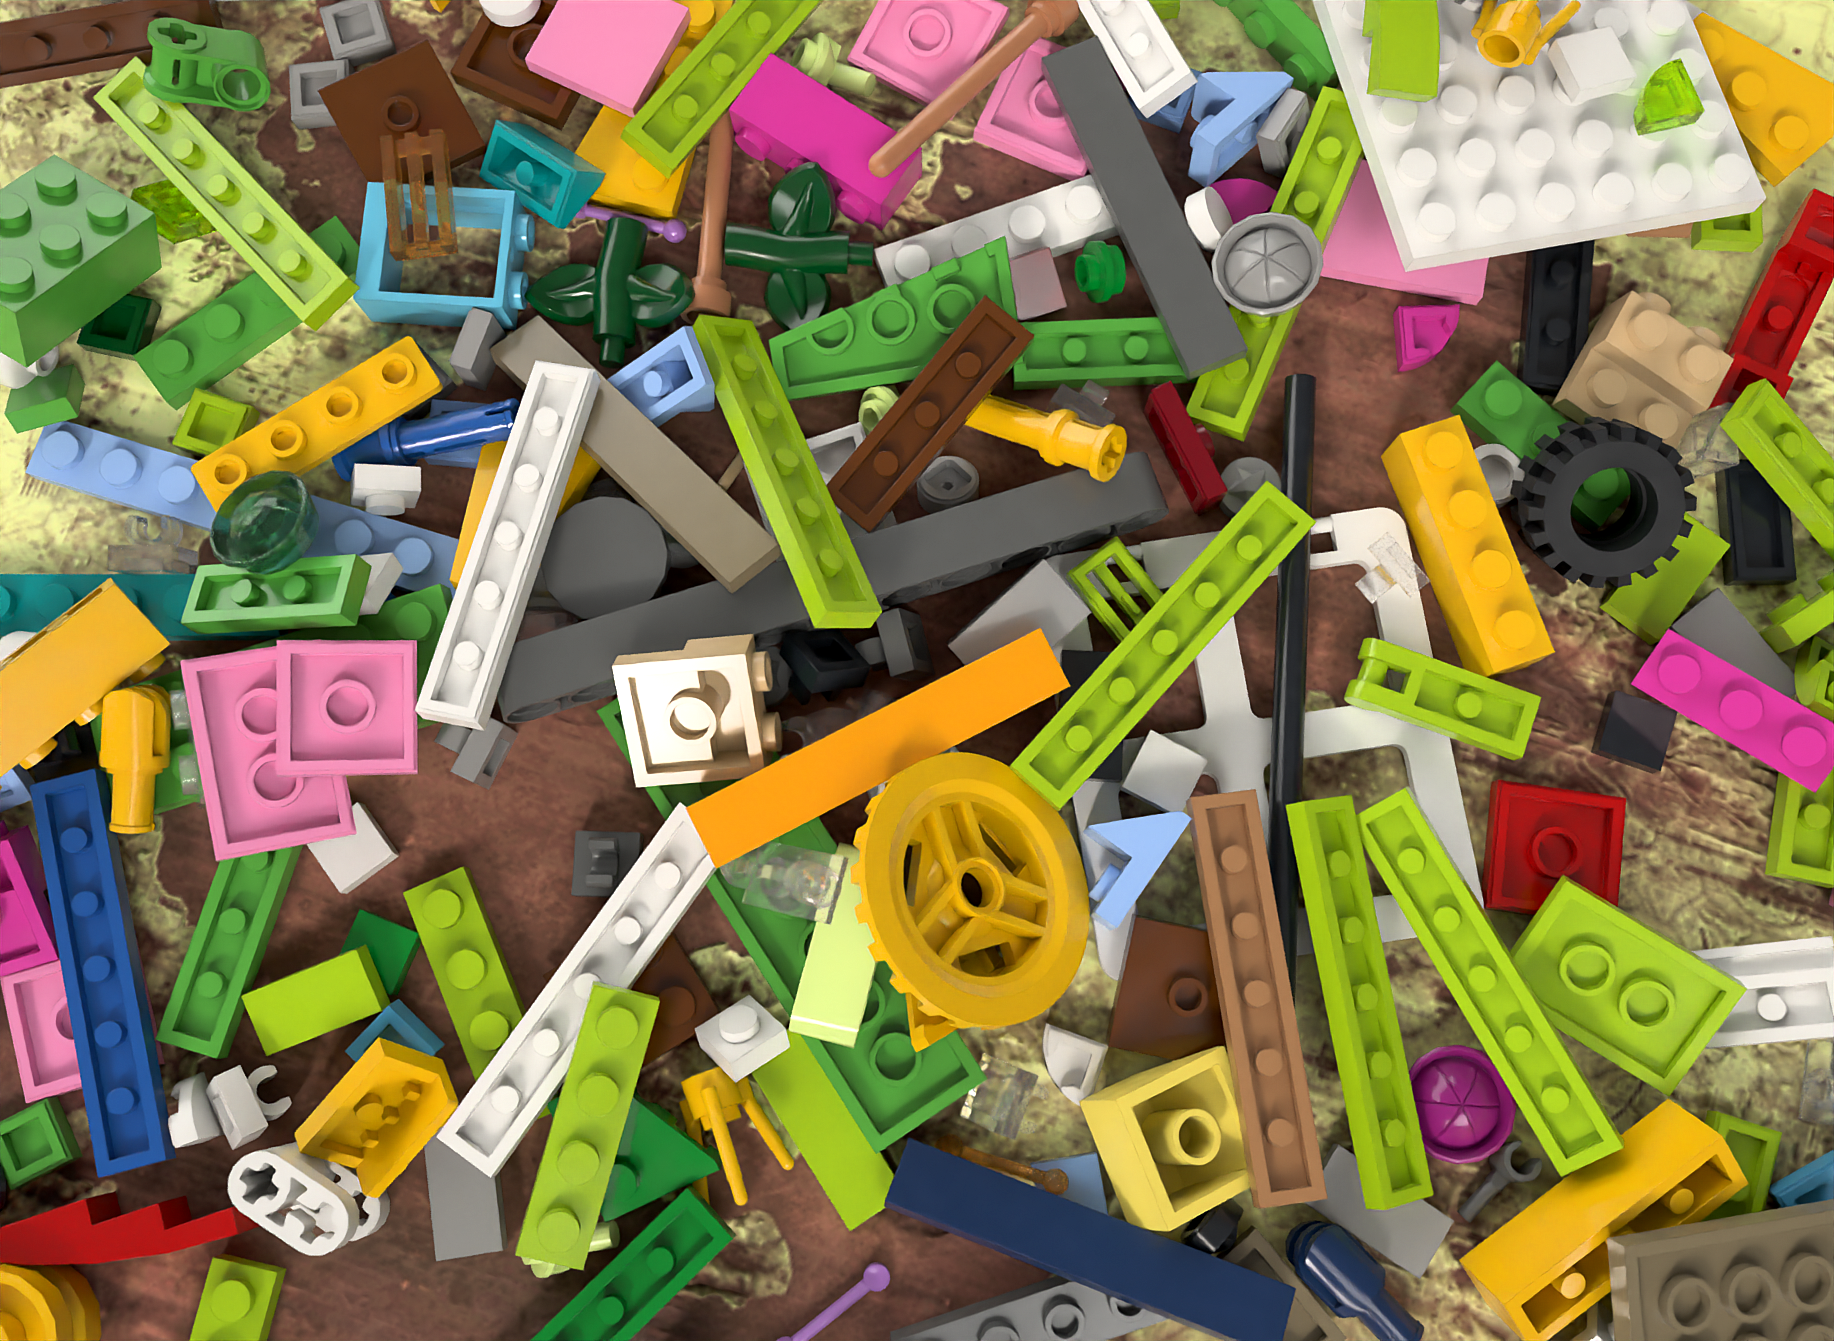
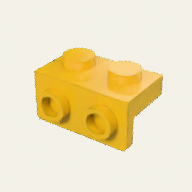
M378 1037L297 1129L295 1137L299 1152L355 1168L363 1195L378 1198L394 1179L406 1169L411 1160L435 1133L447 1123L451 1115L458 1108V1100L443 1059Z

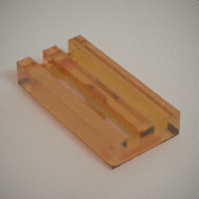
M442 128L429 130L430 136L420 137L417 131L404 133L405 139L395 140L393 135L380 136L390 253L396 261L458 254L448 140ZM432 154L440 240L430 241L422 161V155ZM401 157H407L414 243L408 244Z

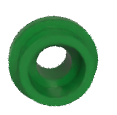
M1102 240L1087 242L1083 248L1082 255H1079L1075 261V280L1081 292L1086 293L1093 303L1106 302L1110 299L1111 295L1120 294L1124 289L1126 281V266L1120 248L1116 245H1106Z

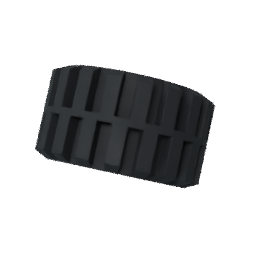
M1585 417L1584 425H1578L1569 421L1557 426L1560 436L1555 439L1544 434L1534 444L1541 450L1534 460L1524 455L1518 465L1520 469L1526 472L1523 481L1512 480L1510 494L1518 499V505L1511 506L1510 510L1512 520L1521 526V529L1517 532L1521 540L1544 563L1553 568L1562 577L1574 583L1579 579L1588 587L1603 588L1605 580H1608L1618 588L1632 585L1631 574L1637 572L1645 579L1659 572L1654 562L1661 556L1671 562L1680 550L1673 547L1672 543L1677 535L1688 538L1693 524L1684 520V514L1687 511H1696L1697 496L1685 491V487L1695 482L1691 470L1678 464L1683 457L1674 447L1663 443L1662 438L1628 422L1615 418L1612 421H1608L1601 417ZM1609 468H1623L1630 482V499L1622 516L1613 525L1600 532L1592 534L1576 533L1571 523L1570 510L1572 500L1578 488L1585 480L1599 471Z

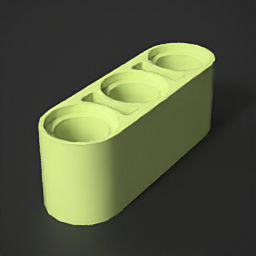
M840 842L834 856L794 1002L789 1031L854 1048L878 961L875 962L867 947L875 942L867 922L858 924L854 909L855 906L862 903L860 886L851 884V866L859 862L860 850L853 845Z

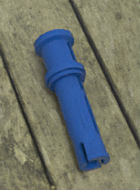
M511 398L486 406L472 407L419 420L407 421L403 417H397L331 457L332 462L340 477L346 482H350L355 463L414 466L417 459L426 458L427 456L507 441L520 403L517 399Z

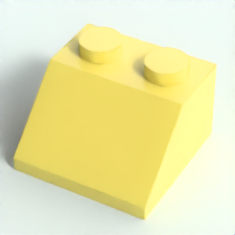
M1217 1046L1133 1074L1079 1101L1127 1223L1145 1230L1169 1232L1250 1188L1229 1057L1224 1046Z

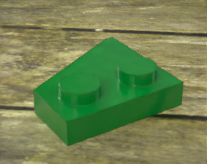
M636 1087L600 1210L605 1223L720 1170L722 1166L721 1157L716 1148L710 1144L706 1149L675 1125L678 1120L659 1104L644 1100L639 1095ZM561 1092L555 1094L547 1104L552 1117H554Z

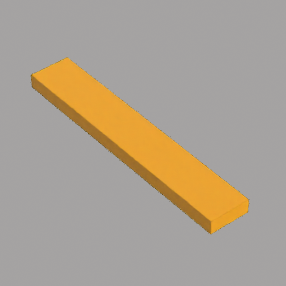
M1041 628L685 809L717 869L882 784L911 765L938 755L1070 687V684Z

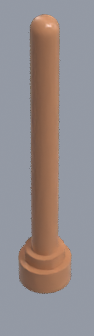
M1028 0L1027 9L1024 14L1025 19L873 154L868 164L870 172L878 178L887 177L1040 37L1046 39L1050 36L1058 37L1063 34L1079 18L1077 0Z
M729 110L710 131L697 276L691 279L695 297L693 302L681 313V318L692 325L699 314L730 318L732 296L726 290L727 284L721 280L734 143V129Z

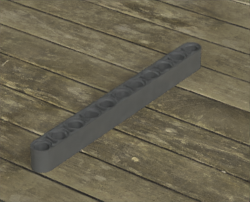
M1133 452L1125 454L1117 473L1107 482L1095 480L1091 477L1089 470L1079 468L850 540L881 609L885 610L1035 563L1039 558L1048 559L1052 556L1140 530L1166 517L1169 513V507L1148 454L1145 452ZM786 559L769 564L733 594L716 580L515 642L498 690L497 700L505 722H527L617 694L612 665L619 655L683 650L688 640L753 634L755 648L758 650L783 642L786 633L817 631L825 628H814Z

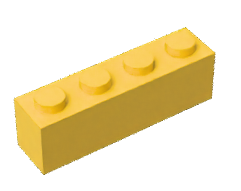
M1460 415L1399 434L1381 455V459L1464 669L1493 679L1529 667L1555 652Z
M111 577L0 661V777L18 763L25 770L37 764L57 746L58 743L52 738L56 733L73 720L79 726L90 722L102 712L103 698L107 693L128 677L133 683L143 680L165 661L166 657L161 651L170 645L169 641Z
M1668 1098L1621 1134L1624 1140L1623 1149L1573 1171L1459 1259V1262L1486 1304L1522 1341H1547L1611 1291L1607 1238L1700 1222L1749 1184L1721 1134Z

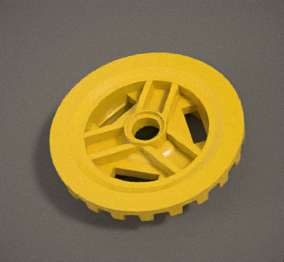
M964 752L938 754L923 759L895 774L884 783L886 788L870 800L865 809L868 815L867 822L857 829L853 843L860 850L859 862L851 866V884L860 886L862 903L855 906L854 909L858 924L867 922L875 941L867 946L875 962L886 961L893 971L889 982L900 994L911 992L918 998L917 1008L928 1016L942 1015L947 1017L948 1023L951 1026L962 1029L980 1027L981 1030H992L1021 1023L1040 1015L1065 993L1073 981L1084 955L1089 932L1090 906L1086 875L1079 851L1064 820L1056 809L1018 777L1009 766L983 755ZM910 845L913 848L905 896L903 869L906 849ZM964 873L974 876L980 884L982 900L979 907L971 905L963 895L961 881ZM999 944L1002 958L991 972L978 976L962 972L958 959L959 956Z

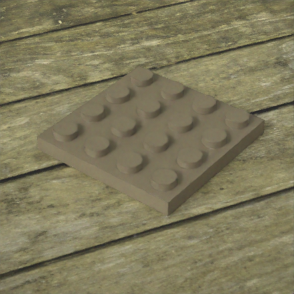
M1834 1199L1607 1238L1615 1341H1834Z

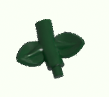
M807 162L793 168L773 187L768 198V220L773 229L728 222L726 227V266L769 273L765 286L764 301L773 320L786 332L828 313L832 289L825 274H848L849 265L873 266L874 242L850 240V231H830L836 216L835 194L827 174L818 162Z
M615 217L606 221L597 266L582 263L562 265L537 279L527 288L524 295L525 299L536 310L553 321L571 326H582L593 322L592 339L601 345L599 364L613 369H619L624 366L625 349L635 346L636 323L648 328L665 326L677 318L693 302L695 297L692 280L679 267L670 263L647 265L641 268L647 242L648 227L641 221L626 217Z

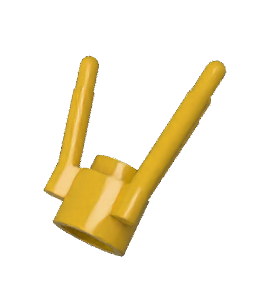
M1483 0L1480 16L1471 30V35L1478 39L1479 52L1490 63L1506 68L1516 67L1521 63L1531 65L1541 48L1579 11L1581 5L1579 1L1572 0L1541 28V13L1536 5L1538 0H1508L1498 7V0Z
M716 1067L681 1082L686 1099L680 1101L679 1105L686 1124L687 1135L703 1146L701 1124L704 1131L712 1129L725 1174L737 1205H745L748 1201V1195L727 1123L742 1117L738 1107L739 1104L743 1106L781 1166L785 1170L793 1168L794 1160L755 1099L748 1076L735 1083L720 1067ZM707 1176L692 1182V1184L710 1205Z

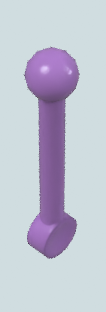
M587 202L575 216V218L584 219L587 216L604 221L615 217L632 218L646 224L648 231L663 234L672 243L681 242L687 232L685 224L678 219L662 222L590 205Z
M880 1262L869 1264L864 1270V1279L792 1337L784 1336L776 1341H809L870 1290L881 1291L885 1289L890 1281L888 1268Z

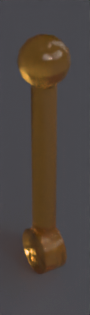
M946 1134L938 1139L935 1144V1148L975 1164L1042 1184L1047 1192L1055 1195L1063 1194L1069 1186L1068 1176L1061 1169L1053 1168L1046 1172L963 1146L962 1140L955 1134Z

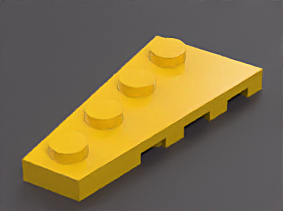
M672 0L689 8L691 21L645 104L734 5L735 0ZM603 105L575 151L576 155L606 173L601 185L587 202L668 221L676 219L696 148L668 179L620 138L624 127L631 121L632 117Z

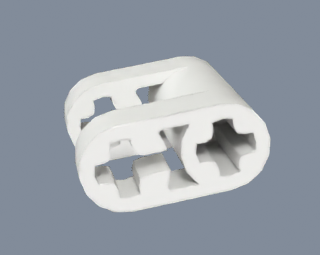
M297 1142L255 1151L242 1157L233 1166L228 1178L230 1199L240 1212L299 1252L309 1256L324 1255L346 1245L349 1241H356L377 1232L385 1223L390 1212V1198L387 1190H385L378 1198L366 1196L367 1198L363 1202L362 1208L369 1214L368 1219H359V1209L353 1196L359 1195L362 1189L356 1169L300 1153ZM337 1174L341 1177V1180L334 1183L333 1181ZM287 1208L293 1209V1211L287 1213L286 1218L278 1213V1211ZM316 1225L327 1233L316 1237L312 1230Z

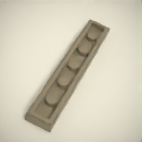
M539 315L489 349L494 362L524 392L536 360L595 369ZM595 369L601 382L580 446L733 594L781 556L778 541Z

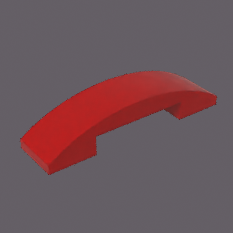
M1815 188L1810 191L1779 240L1757 280L1726 345L1724 352L1734 358L1707 409L1708 411L1724 418L1749 384L1765 378L1783 399L1785 398L1794 379L1788 376L1790 369L1834 279L1833 196Z

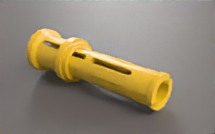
M991 394L988 395L964 424L982 432L1039 451L1040 456L1044 458V461L1051 465L1061 466L1064 463H1068L1089 470L1091 477L1101 482H1107L1115 476L1121 466L1127 447L1126 431L1119 425L1108 424L1103 428L1080 420L1079 415L1069 409L1056 410L1050 414Z

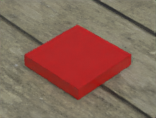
M1505 780L1492 781L1481 887L1484 909L1535 916L1562 875L1618 907L1626 798Z

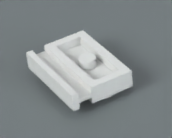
M1832 936L1691 951L1740 980L1747 988L1746 992L1706 1045V1049L1834 1038V944Z

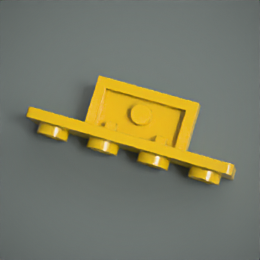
M406 336L194 463L191 471L216 513L225 520L231 519L289 482H292L289 478L293 479L295 477L297 479L439 393L443 385L412 337Z

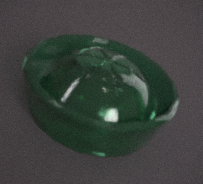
M272 470L253 476L236 487L220 505L212 522L210 545L214 557L228 567L261 575H270L283 571L298 561L311 546L318 531L319 522L318 512L303 479L291 471Z

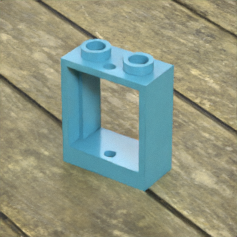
M368 182L355 283L360 289L353 295V299L372 322L463 327L469 310L471 311L472 307L492 313L502 329L516 330L518 309H526L528 304L524 295L529 287L527 273L523 272L524 253L532 252L534 248V218L531 214L526 213L514 190ZM408 224L501 229L494 298L400 293Z

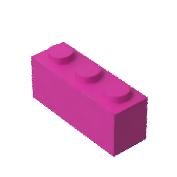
M772 53L769 54L729 108L735 141L744 152L759 161H764L765 158L770 159L784 168L786 174L801 164L818 162L831 182L837 209L848 219L858 224H863L867 221L882 231L922 176V147H919L887 177H875L870 172L868 166L871 156L898 132Z
M1669 628L1631 683L1648 695L1815 793L1834 767V723Z

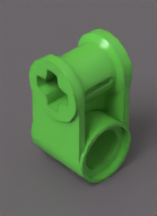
M164 17L149 23L147 38L153 46L151 65L144 71L143 84L145 89L152 95L173 103L190 102L225 107L236 111H252L260 108L268 101L271 89L265 51L260 41L252 34L242 30H227L192 24L177 18ZM173 37L178 39L177 44L172 42ZM234 69L248 70L245 72H232ZM172 77L178 78L177 84L172 83Z

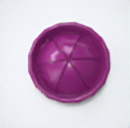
M1463 1045L1436 1047L1418 1058L1408 1072L1424 1150L1435 1159L1453 1164L1480 1162L1498 1151L1512 1132L1517 1107L1514 1097L1490 1057L1481 1050Z

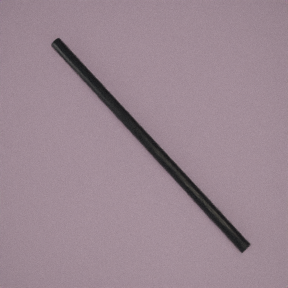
M1293 374L1285 378L1281 492L1312 518L1316 377L1308 374ZM1311 529L1278 565L1267 855L1294 1009L1300 876L1285 805L1302 802Z

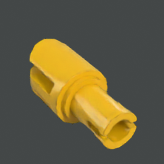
M152 683L115 690L103 698L99 765L106 767V772L113 774L111 822L109 823V830L112 832L137 834L155 830L156 774L162 773L163 768L169 767L171 761V697L163 687Z

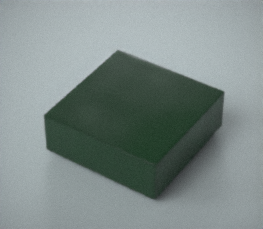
M126 294L81 328L77 344L86 351L136 361L133 356L151 343L162 307L153 299Z

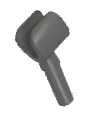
M1522 1141L1504 1142L1498 1151L1489 1156L1491 1172L1485 1177L1486 1180L1457 1210L1469 1223L1509 1183L1528 1182L1539 1176L1542 1169V1160L1540 1158L1528 1159L1520 1166L1518 1172L1511 1166V1154L1521 1145Z

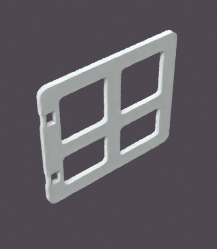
M1378 507L1314 518L1316 523L1311 528V535L1330 532L1334 551L1310 554V570L1347 564L1361 565L1367 573L1380 640L1433 658L1407 529L1401 516L1391 509ZM1221 531L1142 542L1139 545L1126 546V548L1136 561L1141 560L1144 571L1159 590L1167 592ZM1098 549L1056 555L1048 558L1046 561L1080 598L1066 580V574ZM1111 557L1104 564L1107 566L1116 564V562ZM1278 566L1269 576L1278 575ZM1092 572L1086 575L1105 601L1113 600ZM1131 581L1120 583L1130 597L1141 595ZM1087 617L1051 648L1059 665L1062 650L1093 651ZM1232 617L1194 659L1205 718L1203 726L1198 729L1160 735L1209 759L1201 775H1209L1215 780L1218 794L1256 789L1267 850L1269 804L1263 772L1265 767L1271 762L1272 718H1258L1251 711L1234 617ZM1387 670L1390 690L1400 692L1405 675ZM1059 692L1054 694L1057 713ZM1353 705L1305 712L1304 759L1394 746L1401 750L1412 793L1484 909L1450 737L1380 712L1364 710ZM1145 737L1123 740L1122 781L1120 783L1085 781L1071 797L1081 859L1089 893L1110 863L1121 869L1125 862L1088 837L1083 831L1090 825L1122 820L1118 794ZM1393 895L1373 897L1382 943L1417 937ZM1089 896L1091 912L1098 902ZM1136 901L1116 929L1109 930L1092 918L1099 964L1104 973L1116 981L1119 978L1132 914L1138 915ZM1306 908L1298 909L1297 956L1315 953ZM1206 923L1190 925L1193 927L1207 929Z

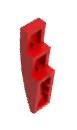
M116 1191L85 1198L0 1227V1262L20 1265L98 1264L167 1254L237 1235L261 1225L240 1212L236 1206L192 1220L186 1195L121 1215Z

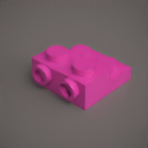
M0 820V977L59 959L52 912L43 893L47 889L42 857L28 825L8 831L4 820Z

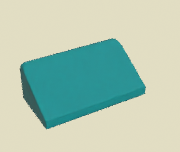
M496 119L479 177L499 190L516 191L523 206L555 227L565 229L601 185L606 173L527 124Z

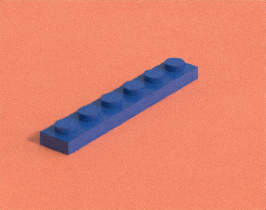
M91 769L29 785L98 1178L176 1158L168 1126V1109L116 832L109 830L112 804L106 772Z

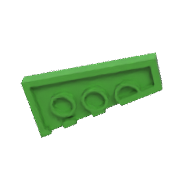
M1002 236L984 244L985 247L957 259L952 258L932 267L930 271L901 284L891 285L844 309L841 307L769 339L772 365L788 402L865 390L880 385L913 382L985 295L1018 322L1006 237ZM1023 355L1014 365L1024 364Z

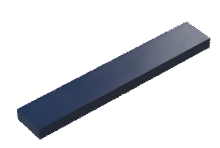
M911 1138L908 1139L886 1196L884 1207L1223 1341H1283L1296 1291L1295 1287Z

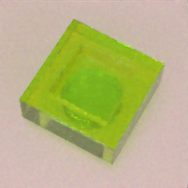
M169 179L132 189L131 199L155 213L157 233L173 244L217 231Z

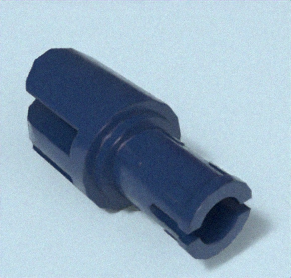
M1314 1220L1301 1222L1290 1230L1285 1241L1288 1261L1295 1267L1298 1276L1339 1318L1357 1317L1380 1341L1421 1340L1424 1326L1418 1320L1416 1321L1384 1288L1385 1269L1345 1228L1336 1224Z

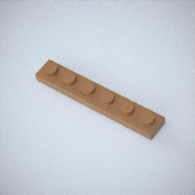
M1256 789L1191 797L1186 801L1188 816L1192 818L1189 824L1253 1207L1262 1209L1328 1199Z

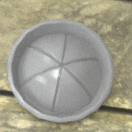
M1276 212L1250 215L1231 226L1217 243L1211 262L1213 281L1226 301L1247 314L1264 318L1283 315L1299 306L1318 284L1323 268L1321 243L1312 229L1294 216Z

